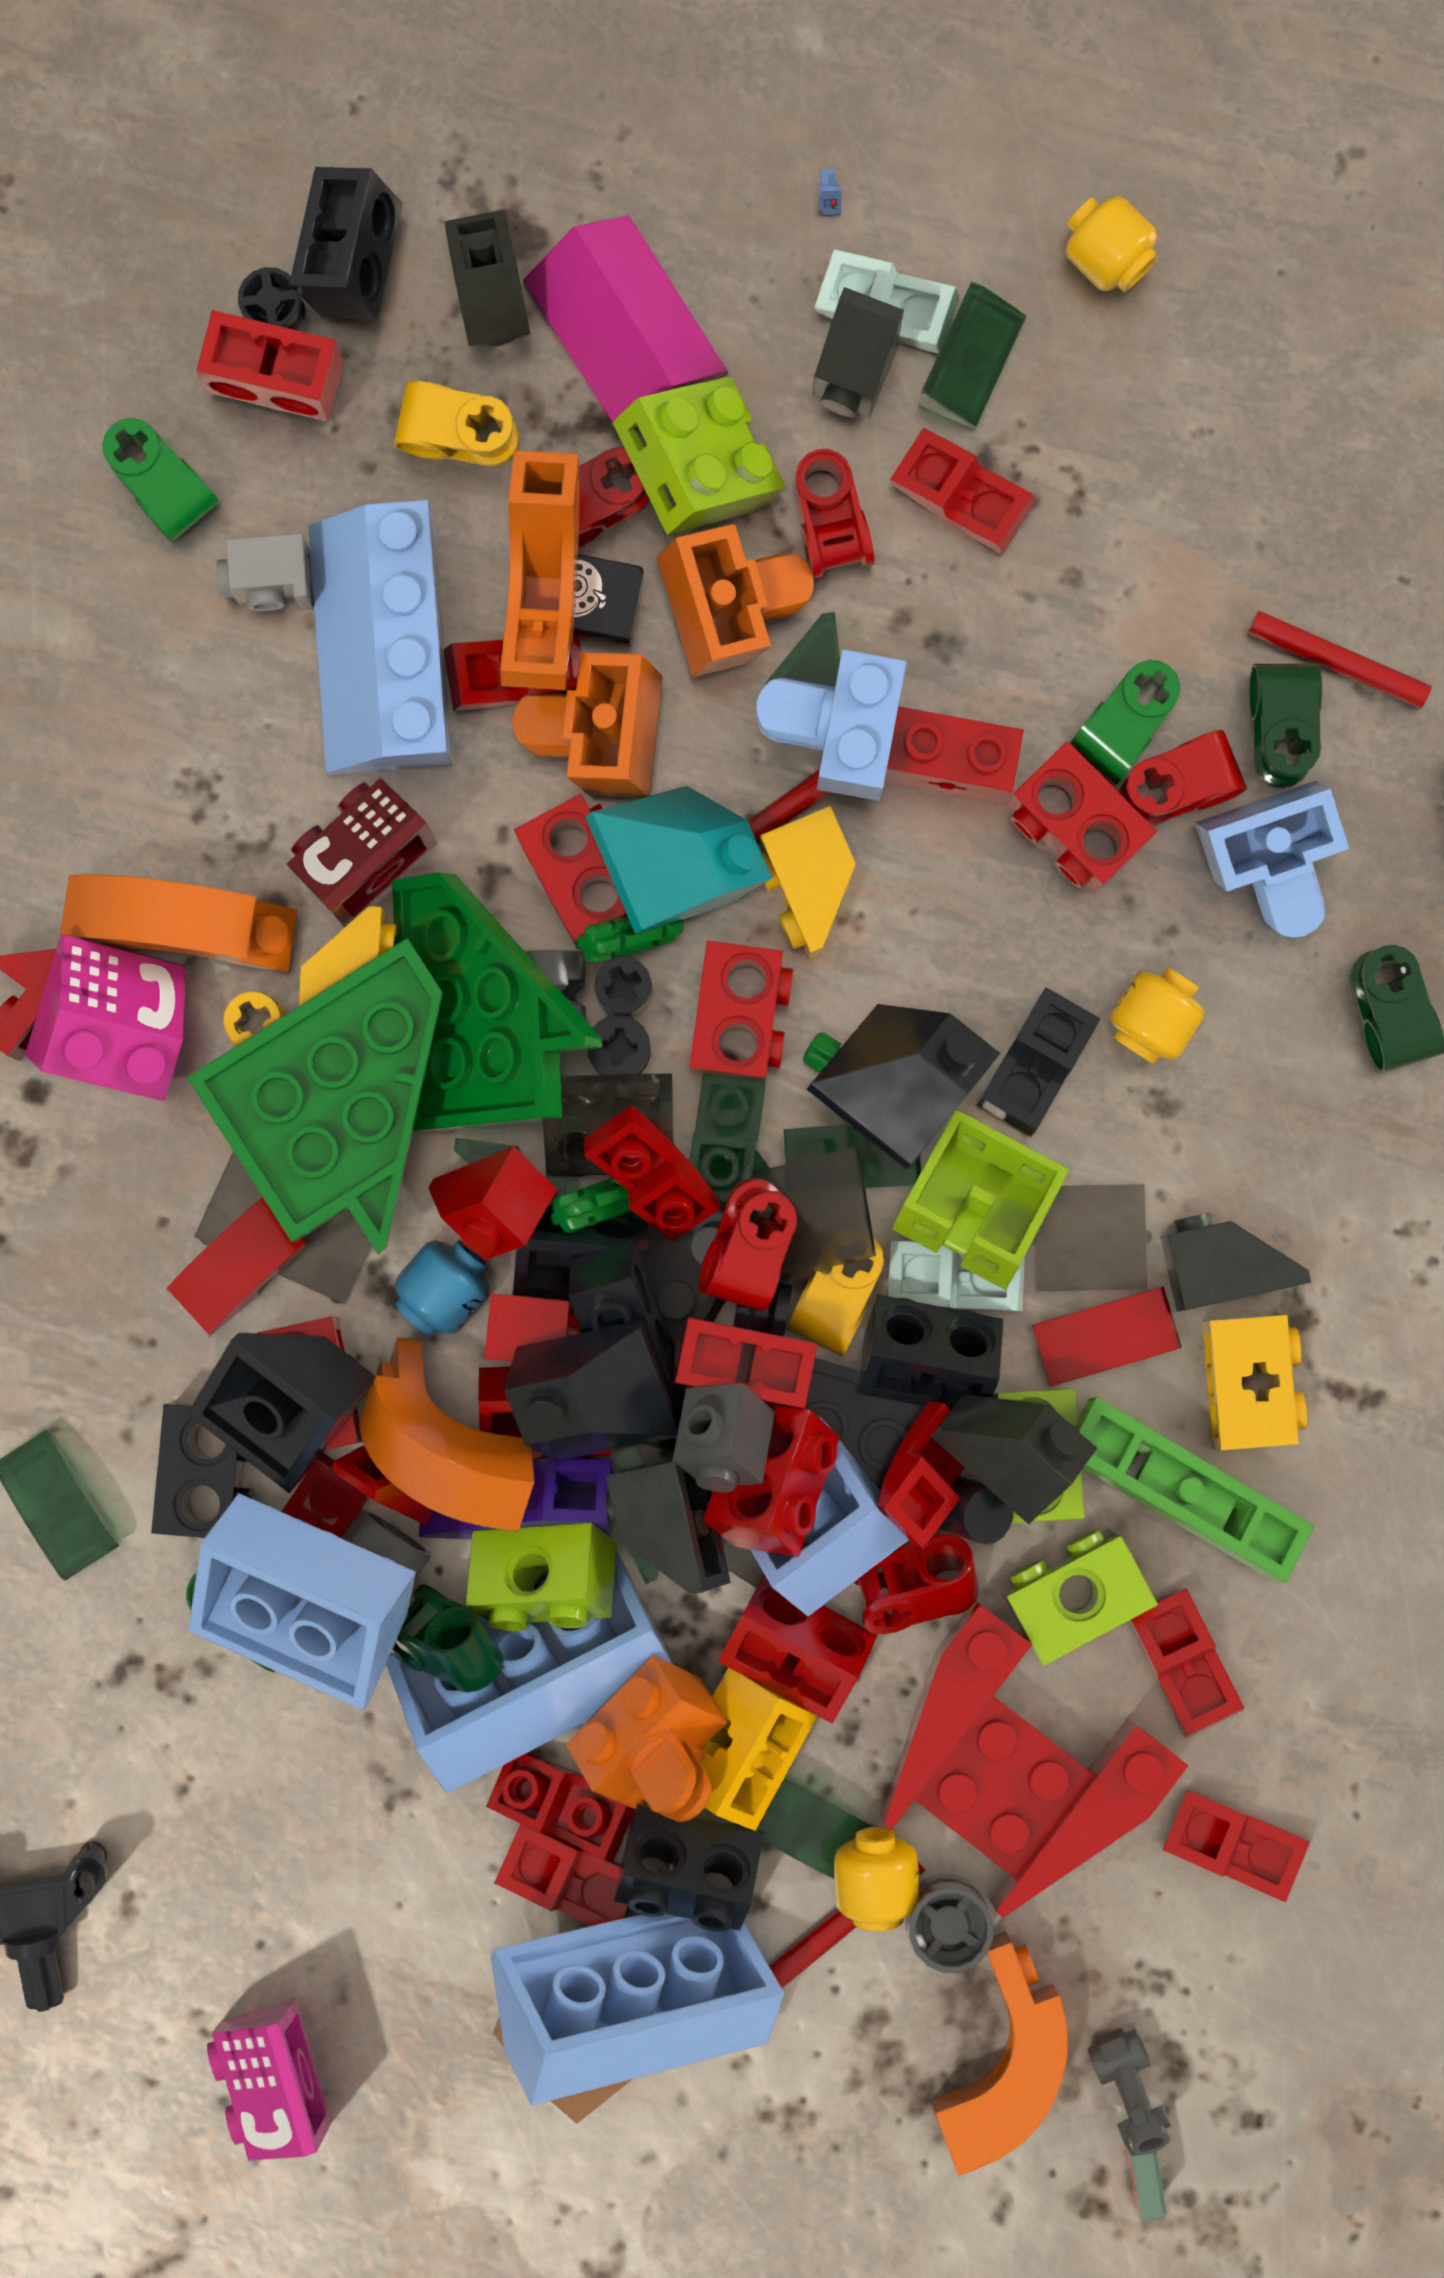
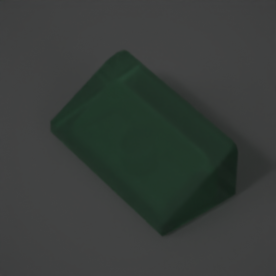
M971 281L923 386L918 405L976 430L1027 315L983 285Z

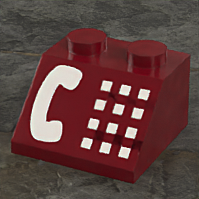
M381 778L370 787L366 782H363L352 789L337 807L342 813L324 830L319 825H316L305 832L292 846L291 852L295 856L286 864L344 928L391 887L392 880L399 879L437 844L427 822Z

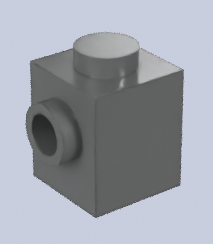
M743 1383L686 1388L673 1461L694 1477L698 1486L709 1491L724 1493L733 1491L735 1485L762 1484L775 1411Z

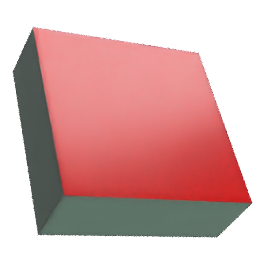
M1124 2143L1133 2203L1141 2221L1165 2218L1164 2214L1167 2213L1157 2153L1138 2155L1133 2153L1130 2143Z

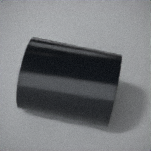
M619 956L608 960L599 968L595 976L594 990L599 1006L607 1015H625L636 1018L647 1010L652 1000V981L648 970L640 961L632 957Z
M959 1476L951 1488L960 1497V1500L938 1529L985 1545L997 1542L1010 1529L1014 1517L1013 1510L983 1483Z

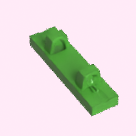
M1100 1398L1088 1399L1075 1427L1097 1449L1084 1466V1470L1275 1583H1287L1315 1527L1314 1525ZM1148 1452L1136 1477L1133 1478L1128 1475L1127 1470L1131 1462L1137 1456Z

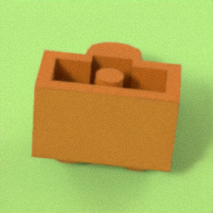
M735 524L676 537L657 556L692 678L751 663L771 647L764 622L795 614L810 600L814 588L813 574L808 564L797 554L781 553L746 561Z
M580 652L576 690H567V694H533L523 697L516 706L512 717L513 732L518 742L536 756L569 757L567 778L588 796L648 797L650 796L663 676L642 654Z
M652 1655L569 1740L566 1746L592 1791L636 1809L637 1804L648 1805L653 1812L662 1814L675 1821L683 1822L691 1820L701 1813L708 1803L712 1785L700 1764V1761L705 1757L701 1749L728 1721L700 1677Z

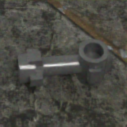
M1119 2028L1098 2037L1099 2043L1087 2049L1101 2084L1105 2085L1114 2081L1128 2118L1117 2124L1124 2143H1130L1133 2153L1146 2155L1159 2151L1169 2143L1170 2137L1166 2128L1171 2127V2124L1163 2106L1152 2109L1138 2071L1151 2066L1138 2031L1135 2028L1124 2033L1123 2029Z

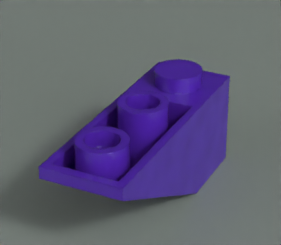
M550 1458L532 1459L534 1485L520 1528L593 1523L612 1538L613 1522L606 1508L608 1486L605 1477L606 1475L614 1474L611 1460L570 1458L554 1461ZM434 1511L426 1525L420 1523L419 1537L472 1539V1531L496 1528L459 1521Z

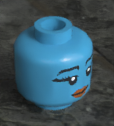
M458 1240L453 1247L445 1242L429 1241L398 1274L395 1281V1289L400 1298L395 1302V1305L412 1325L429 1336H434L438 1331L445 1334L457 1333L489 1296L490 1286L482 1274L487 1263L476 1252L467 1248L461 1240Z

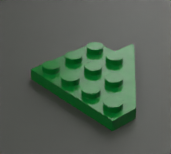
M437 872L392 880L394 924H397L394 946L408 938L443 993L413 1133L562 1118L560 1053L602 1048L601 1036L456 874Z
M408 938L186 1077L292 1243L297 1242L349 1209L377 1254L379 1255L387 1249L443 999L441 989Z

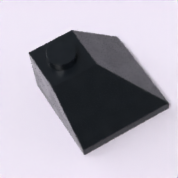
M877 1004L806 1090L907 1170L1001 1053L951 1013Z
M642 1321L516 1347L504 1392L526 1446L554 1461H560L677 1437L679 1422Z
M237 1333L229 1342L187 1414L286 1492L290 1493L353 1414L376 1376L326 1337Z

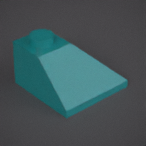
M688 786L597 810L585 816L635 934L728 906L772 879L748 821Z

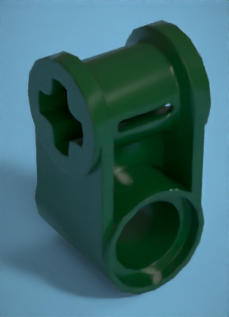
M1318 663L1253 664L1249 683V707L1253 720V763L1257 775L1264 783L1271 787L1284 789L1295 786L1304 779L1308 771L1313 768L1319 759L1321 751L1320 710L1322 702V676ZM1281 743L1287 744L1289 754L1299 755L1293 765L1287 764L1285 754L1275 753Z
M1397 945L1382 946L1359 956L1351 967L1349 981L1363 1023L1366 1046L1377 1070L1380 1073H1386L1443 1055L1444 1035L1442 1027L1431 1005L1420 971V965L1415 956L1406 948ZM1392 967L1395 972V980L1377 985L1373 973L1380 969Z
M419 1585L413 1592L415 1600L408 1607L407 1616L391 1654L411 1669L424 1671L459 1691L468 1693L479 1691L489 1686L500 1674L504 1659L501 1650L476 1613L469 1607L462 1606L446 1598L428 1585Z

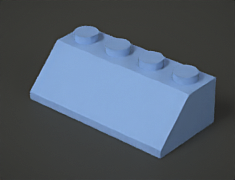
M429 501L366 504L308 525L326 774L337 775L452 766L435 519Z
M617 1548L612 1618L588 1619L587 1626L582 1628L556 1627L549 1624L548 1621L528 1622V1627L524 1631L507 1632L489 1627V1621L476 1613L501 1650L504 1659L503 1667L498 1677L489 1686L479 1691L468 1693L459 1691L424 1671L411 1669L394 1655L389 1656L386 1662L417 1752L446 1794L588 1722L652 1655L673 1664L660 1633ZM548 1575L536 1581L534 1590H537L545 1583Z
M640 1914L494 1949L491 1955L505 2054L531 2106L767 2044L784 1995L783 1990L745 1923H743L740 1931L728 1929L722 1932H715L696 1926L692 1919L670 1914L658 1917Z

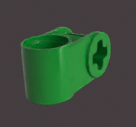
M135 418L121 419L112 424L105 433L102 443L105 459L119 480L134 495L136 503L171 543L220 502L183 458L180 460L157 432L145 421ZM134 444L137 448L143 449L147 457L142 462L137 463L134 459L128 458L124 450L129 445Z
M1146 660L1137 663L1128 671L1104 703L1101 701L1071 740L1070 744L1093 767L1118 785L1152 741L1150 737L1175 706L1180 696V682L1176 672L1169 665L1159 660ZM1149 680H1152L1159 686L1155 694L1159 701L1153 699L1144 706L1136 699L1141 690L1138 685L1144 686Z

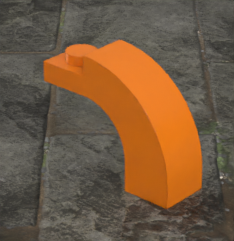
M514 450L508 498L510 571L500 669L501 686L566 690L569 652H572L578 569L579 454Z
M78 874L69 875L60 933L121 949H145L182 953L273 972H288L298 909L258 901L256 896L187 883L120 875Z
M397 1338L390 1363L382 1361L379 1363L375 1375L376 1378L369 1388L359 1424L361 1437L370 1458L382 1474L399 1490L438 1513L474 1525L519 1531L534 1485L531 1448L525 1445L521 1437L475 1430L456 1422L444 1414L430 1399L425 1387L422 1341Z
M1007 1932L993 1936L992 1944L987 1953L1008 2011L1009 2031L1004 2051L996 2065L978 2081L931 2099L958 2176L1001 2159L1027 2140L1041 2124L1053 2105L1066 2067L1068 2050L1067 2025L1060 1996L1054 1984L1030 1992L1028 1986L1040 1982L1026 1944L1014 1948Z

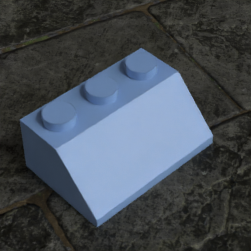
M239 1493L201 1543L188 1632L364 1711L372 1697L407 1616L416 1572L397 1564L389 1558L381 1557L330 1532L318 1529L282 1513L272 1506L264 1505Z

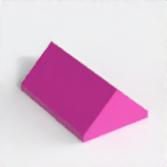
M629 215L573 226L523 279L525 287L611 423L638 397L711 381L728 375L726 367Z

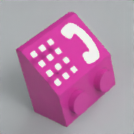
M60 933L25 1056L41 1072L165 1101L183 1042L185 966Z
M296 1998L221 2020L212 2032L214 2041L207 2044V2054L216 2081H226L232 2104L225 2107V2116L233 2143L235 2145L244 2144L248 2161L305 2157L317 2153L331 2125V2119Z

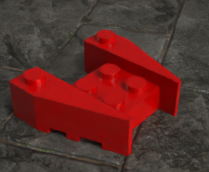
M976 1601L965 1611L935 1651L929 1675L909 1727L910 1731L897 1769L894 1771L880 1816L883 1824L892 1830L915 1800L1008 1873L1007 1877L989 1899L995 1912L1004 1918L1149 1819L1189 1765L1129 1718L1125 1719L1089 1768L1079 1762L994 1696L1032 1644Z

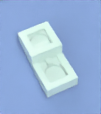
M834 249L814 307L818 313L833 319L842 290L846 287L904 310L898 343L937 354L941 353L960 297L955 286L896 272L893 263Z
M891 1241L888 1296L908 1298L915 1302L952 1309L1022 1312L1025 1257L1007 1289L1004 1290L961 1267L960 1265L964 1257L942 1245L938 1253H935L916 1242Z

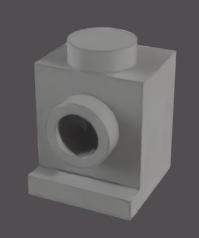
M302 533L225 539L227 559L217 560V581L221 598L234 597L238 604L247 603V608L255 611L281 609L285 607V600L295 599L301 611L314 610L310 551Z

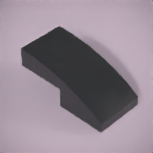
M1045 987L977 1106L1032 1137L1101 1018Z

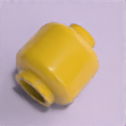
M1122 196L1110 197L1101 204L1092 197L1067 222V226L1073 233L1066 245V256L1101 291H1110L1117 287L1123 292L1128 291L1143 278L1160 256L1154 250L1159 238L1158 231Z
M1169 967L1166 968L1161 977L1150 971L1138 972L1111 1010L1110 1020L1113 1026L1118 1029L1113 1038L1153 1065H1156L1160 1058L1169 1061L1178 1059L1206 1017L1203 1006L1193 999L1199 987Z
M884 1827L861 1829L856 1833L855 1839L845 1842L836 1851L834 1859L835 1903L840 1912L845 1917L852 1919V1923L856 1927L867 1931H887L903 1924L904 1918L912 1913L914 1905L919 1899L917 1851L908 1842L896 1838L894 1831Z

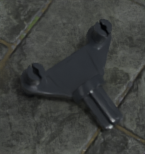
M93 1841L91 1849L89 1842L85 1843L81 1847L80 1852L70 1859L65 1874L0 1884V1945H4L6 1957L11 1960H17L25 2003L29 2009L44 2012L63 2002L64 1992L55 1951L63 1944L62 1935L65 1933L66 1928L105 1883L108 1874V1867L105 1862L107 1851L99 1842Z

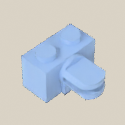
M842 649L835 687L787 678L771 680L761 690L756 703V717L759 729L765 737L772 741L823 751L817 790L880 801L907 661Z
M1313 781L1195 822L1213 881L1227 892L1252 883L1264 921L1272 929L1283 936L1292 938L1302 937L1316 930L1323 922L1326 906L1312 862L1349 850L1331 788Z

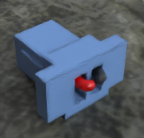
M836 169L820 170L818 202L819 211H822V215L841 214V185H837Z

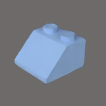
M819 1417L829 1427V1425L821 1417ZM840 1439L837 1445V1457L834 1467L827 1474L816 1506L815 1523L811 1531L806 1535L799 1557L750 1549L772 1588L808 1617L909 1540L877 1506L880 1489Z

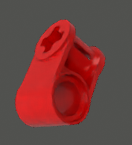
M615 447L605 450L600 455L579 466L578 549L595 540L606 530L637 515L647 506L650 500L625 448ZM619 472L626 479H630L632 486L631 490L623 494L616 486H613L611 479L614 474Z
M816 449L807 453L798 464L793 487L801 523L800 530L807 564L813 574V579L823 577L824 570L861 562L864 567L875 565L869 527L865 514L860 508L852 470L848 461L839 452L831 449ZM821 470L832 473L840 484L839 490L828 497L814 495L805 483V479L811 473Z
M1217 730L1191 739L1173 750L1143 760L1131 771L1120 787L1119 793L1152 826H1156L1189 812L1205 810L1231 800L1247 790V786L1224 730ZM1145 782L1149 789L1160 788L1163 795L1157 803L1152 796L1142 798L1138 793Z
M752 1178L742 1181L731 1191L714 1240L708 1247L701 1265L698 1279L700 1293L759 1311H764L769 1306L775 1294L781 1266L792 1235L796 1230L797 1223L795 1207L772 1183L764 1179ZM767 1205L773 1209L769 1218L759 1216L755 1223L750 1218L753 1210L764 1211Z
M949 1533L933 1536L924 1549L917 1548L912 1543L900 1546L854 1581L861 1588L866 1606L862 1614L864 1627L867 1631L874 1634L896 1633L907 1629L911 1625L946 1616L959 1615L967 1611L976 1602L979 1594L973 1552L965 1540ZM881 1568L883 1572L877 1574V1569ZM953 1570L959 1572L957 1576L950 1579L935 1578L944 1571ZM883 1588L888 1590L887 1594L882 1593ZM893 1609L892 1614L887 1613L888 1610Z

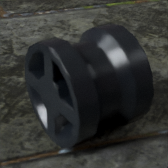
M264 267L251 272L243 280L238 290V305L244 318L301 331L306 321V307L303 299L289 286L291 276L278 268ZM282 304H284L285 307H283L282 311L278 314L277 317V311L281 308Z
M612 1015L598 1021L593 1029L601 1036L602 1043L609 1044H602V1048L587 1050L594 1070L604 1079L613 1082H626L640 1076L648 1066L651 1056L650 1040L644 1027L634 1018L625 1015Z
M779 1283L772 1301L764 1311L737 1304L733 1327L784 1337L792 1285Z

